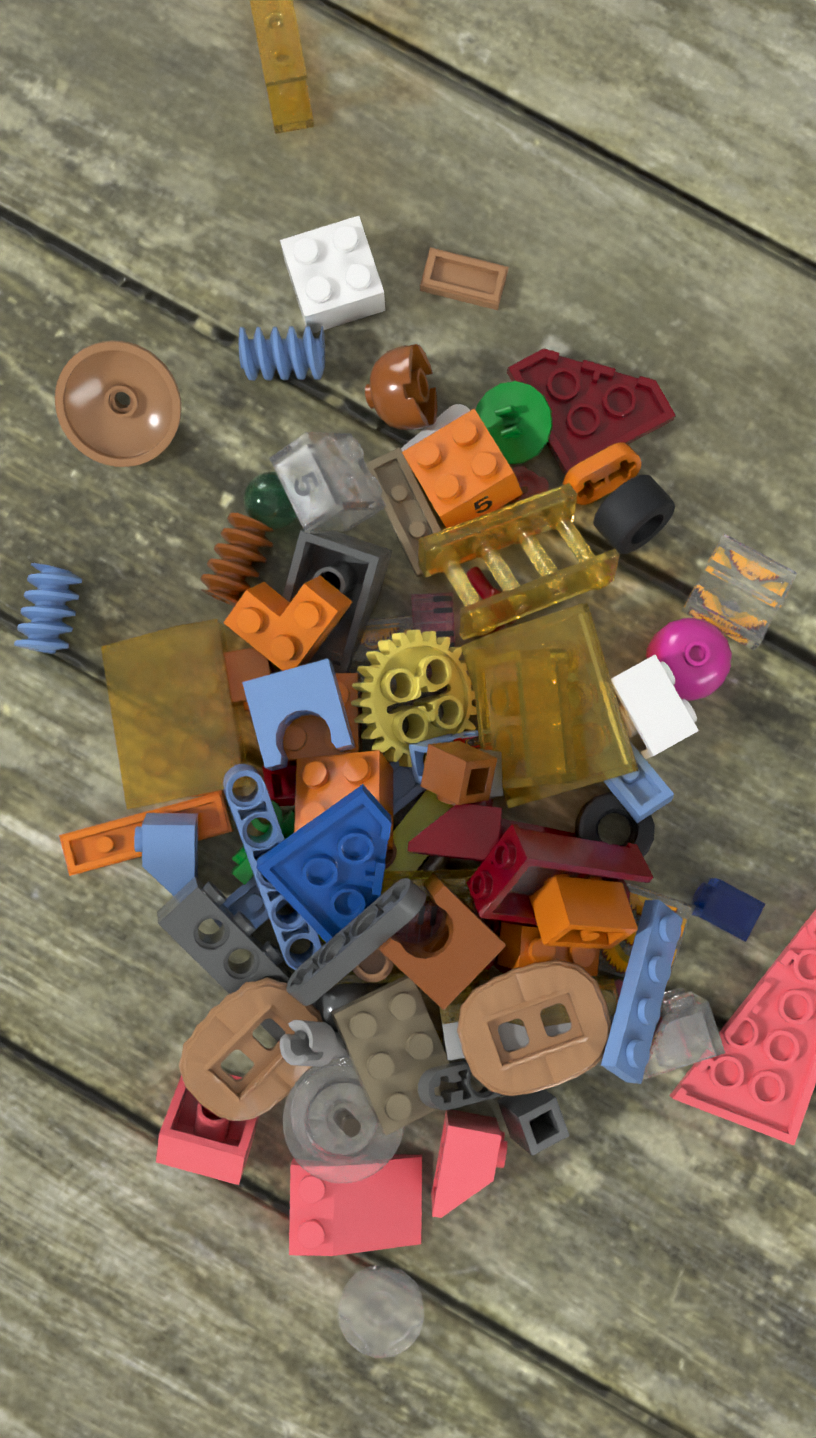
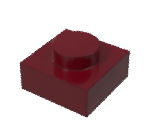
M288 761L287 767L275 771L266 769L263 765L264 783L270 800L275 801L279 806H295L297 761Z

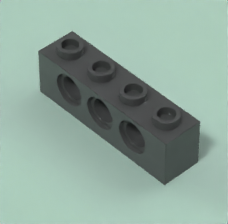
M195 876L157 911L158 924L229 994L236 992L246 982H256L268 977L288 983L292 976V973L282 964L285 960L279 949L270 941L263 945L253 935L256 928L252 922L240 911L233 915L223 904L227 900L224 894L210 881L204 885ZM207 919H217L222 923L221 928L213 934H204L198 929L200 924ZM237 949H247L251 952L249 959L239 964L231 962L229 956ZM270 1018L265 1019L260 1024L278 1042L285 1034V1031Z

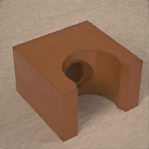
M433 873L423 885L429 896L442 909L441 926L435 935L426 941L411 943L405 942L394 934L379 949L436 1004L445 1010L502 951L506 944Z

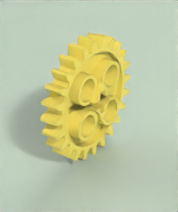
M408 630L407 634L404 632L393 633L392 641H378L380 652L370 651L366 653L372 665L358 666L357 668L359 673L365 677L364 682L352 684L354 689L362 692L361 698L351 701L352 706L362 707L363 711L362 714L354 719V722L366 723L368 726L362 733L361 738L370 740L376 738L371 750H380L381 753L385 752V758L388 762L399 761V766L412 767L409 744L447 734L461 733L464 730H475L476 727L469 721V717L481 712V710L472 706V700L481 697L482 694L478 691H471V685L479 677L467 675L466 673L473 663L472 660L459 661L458 659L463 648H449L450 638H437L435 631L421 633L420 630ZM428 664H430L432 668V676L430 680H428L426 676V669ZM393 676L397 681V689L394 695L390 690V682ZM447 686V691L444 693L420 698L414 701V706H399L387 713V707L390 705L414 700L421 696V692H435ZM442 704L444 714L443 718L440 721L438 717V709L439 706ZM405 717L409 722V729L406 735L402 729ZM424 753L423 755V763L425 762L427 753Z

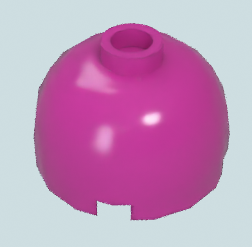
M682 618L669 622L654 634L646 650L647 659L656 655L659 662L663 661L669 666L675 677V684L673 686L681 700L693 701L711 695L722 686L731 668L732 653L727 638L717 626L704 619Z

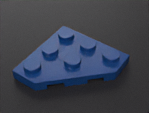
M362 784L258 858L256 868L327 943L381 896L386 850L392 824L391 815L365 785Z

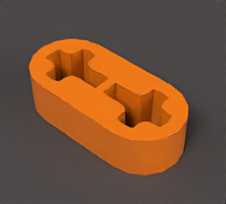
M613 444L572 467L565 475L563 487L577 504L587 505L613 492L631 478L636 477L641 469V459L628 444Z

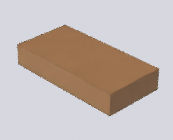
M430 247L420 284V291L498 310L509 267Z

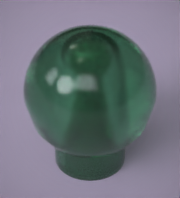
M274 471L261 473L253 478L246 487L244 493L245 511L250 518L272 529L284 528L292 523L294 519H310L313 506L312 488L308 495L299 496L294 489L295 482L287 475ZM299 485V490L305 491L306 486Z

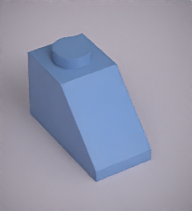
M147 813L142 826H136L135 852H142V867L173 896L195 876L198 878V813Z

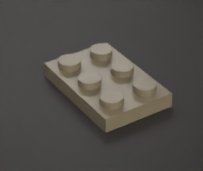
M407 975L330 1012L379 1127L385 1136L437 1110L426 1106L420 1100L418 1083L426 1070L449 1064L450 1062L447 1059V1055L417 985ZM441 1081V1084L434 1088L435 1095L440 1096L443 1090L458 1089L456 1082Z

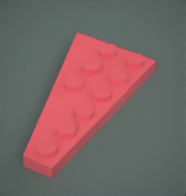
M816 909L669 1095L672 1099L795 1145L816 1085Z

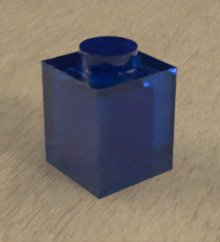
M710 878L708 884L705 882L701 883L693 896L692 905L696 907L692 915L731 937L746 942L765 903L721 879Z

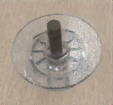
M339 1057L332 1059L323 1067L312 1066L299 1077L290 1090L283 1112L284 1137L294 1159L311 1175L332 1183L357 1182L377 1173L395 1154L404 1132V1127L387 1136L382 1133L350 1057Z

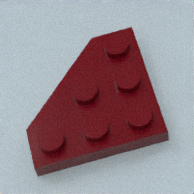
M545 348L509 366L507 369V374L512 382L518 381L532 385L545 396L552 410L553 428L547 445L564 475L578 463L616 443L630 444L668 424L676 417L656 380L643 376L636 378L615 372V368L587 360L580 362L559 356V352Z

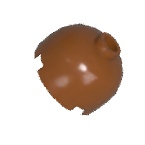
M404 345L387 351L374 364L370 375V384L365 386V397L368 406L371 409L375 408L378 416L388 426L400 430L423 429L436 422L438 411L436 387L429 390L426 375L433 374L426 353L420 345Z

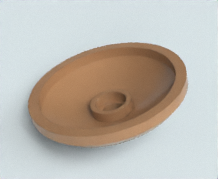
M110 340L87 346L75 354L65 365L55 390V408L63 432L80 452L105 465L131 467L154 459L171 443L179 427L182 411L181 397L172 373L156 355L137 344ZM124 392L128 394L130 404H121L117 399V393Z

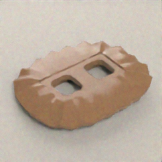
M555 959L547 962L532 963L525 967L513 968L507 973L493 977L487 983L474 988L469 997L460 1006L457 1033L463 1055L472 1075L489 1091L507 1096H517L555 1087L595 1067L603 1058L612 1021L607 1002L597 980L579 964ZM559 1003L563 1004L569 1016L571 1028L561 1034L549 1036L546 1034L540 1013L544 1008ZM521 1019L524 1023L529 1043L522 1048L506 1051L502 1045L498 1027L502 1023Z
M268 977L256 982H246L236 992L227 995L219 1005L212 1008L206 1018L196 1026L192 1036L183 1044L179 1068L185 1087L200 1104L215 1115L233 1121L250 1120L272 1109L285 1098L313 1068V1066L290 1065L281 1055L280 1041L272 1048H265L252 1035L253 1031L268 1018L274 1020L285 1031V1034L294 1035L295 1032L289 1027L288 1023L293 1020L323 1022L320 1012L312 1004L304 1006L287 993V983L278 982ZM234 1050L242 1051L254 1063L252 1069L239 1080L234 1079L221 1067V1063Z

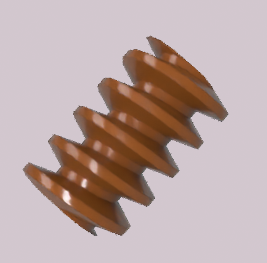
M230 513L227 520L235 529L224 528L220 533L221 537L228 544L217 543L214 546V551L222 559H209L207 565L215 574H203L200 580L208 588V590L201 589V591L217 600L235 606L240 600L239 592H245L251 588L245 581L246 577H260L261 574L251 565L253 562L266 563L267 559L258 550L259 547H273L274 544L265 534L266 532H274V530L248 516Z

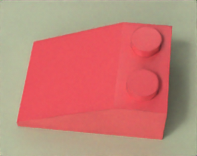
M295 1153L290 1166L289 1255L337 1256L421 1244L422 1155Z

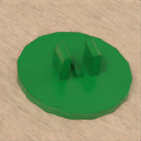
M518 381L500 383L487 391L476 407L477 414L509 465L525 463L536 457L549 441L553 428L552 410L545 396L532 385Z

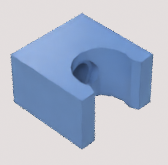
M328 658L242 682L266 769L275 771L287 767L288 757L283 748V737L286 728L292 721L301 716L314 715L323 718L330 729L331 742L339 751L343 752L356 748L334 666Z

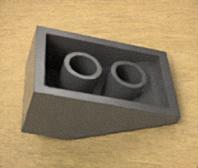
M317 524L300 530L283 597L291 602L304 583L321 576L353 602L308 663L328 658L334 666L335 673H349L381 592L393 550Z

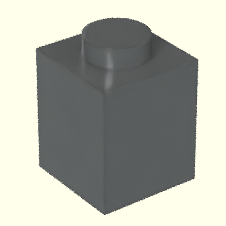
M547 1090L517 1096L506 1095L497 1100L510 1138L531 1156L569 1136L557 1098Z

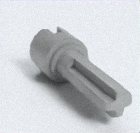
M293 1020L288 1024L295 1032L294 1035L284 1034L280 1038L281 1055L290 1065L323 1067L332 1059L350 1060L340 1034L334 1032L332 1027L325 1022Z

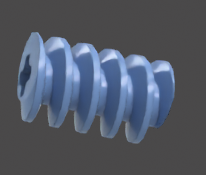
M289 326L286 339L281 338L277 327L272 328L269 339H265L261 327H256L253 339H248L245 328L240 327V366L244 369L248 380L255 381L261 369L264 379L270 381L274 377L276 368L282 380L289 379L292 368L299 380L305 379L308 368H310L314 379L320 380L325 368L323 326L319 338H314L310 326L305 327L302 338H298L294 327Z
M31 563V566L41 573L28 575L27 581L38 589L25 591L24 598L35 604V606L21 608V614L30 619L31 622L18 624L17 630L26 635L28 639L17 640L14 642V646L55 654L56 650L69 648L70 644L60 639L59 634L72 632L73 628L62 622V618L75 616L76 611L66 606L65 603L66 601L79 600V595L71 591L69 585L81 584L83 579L65 569Z

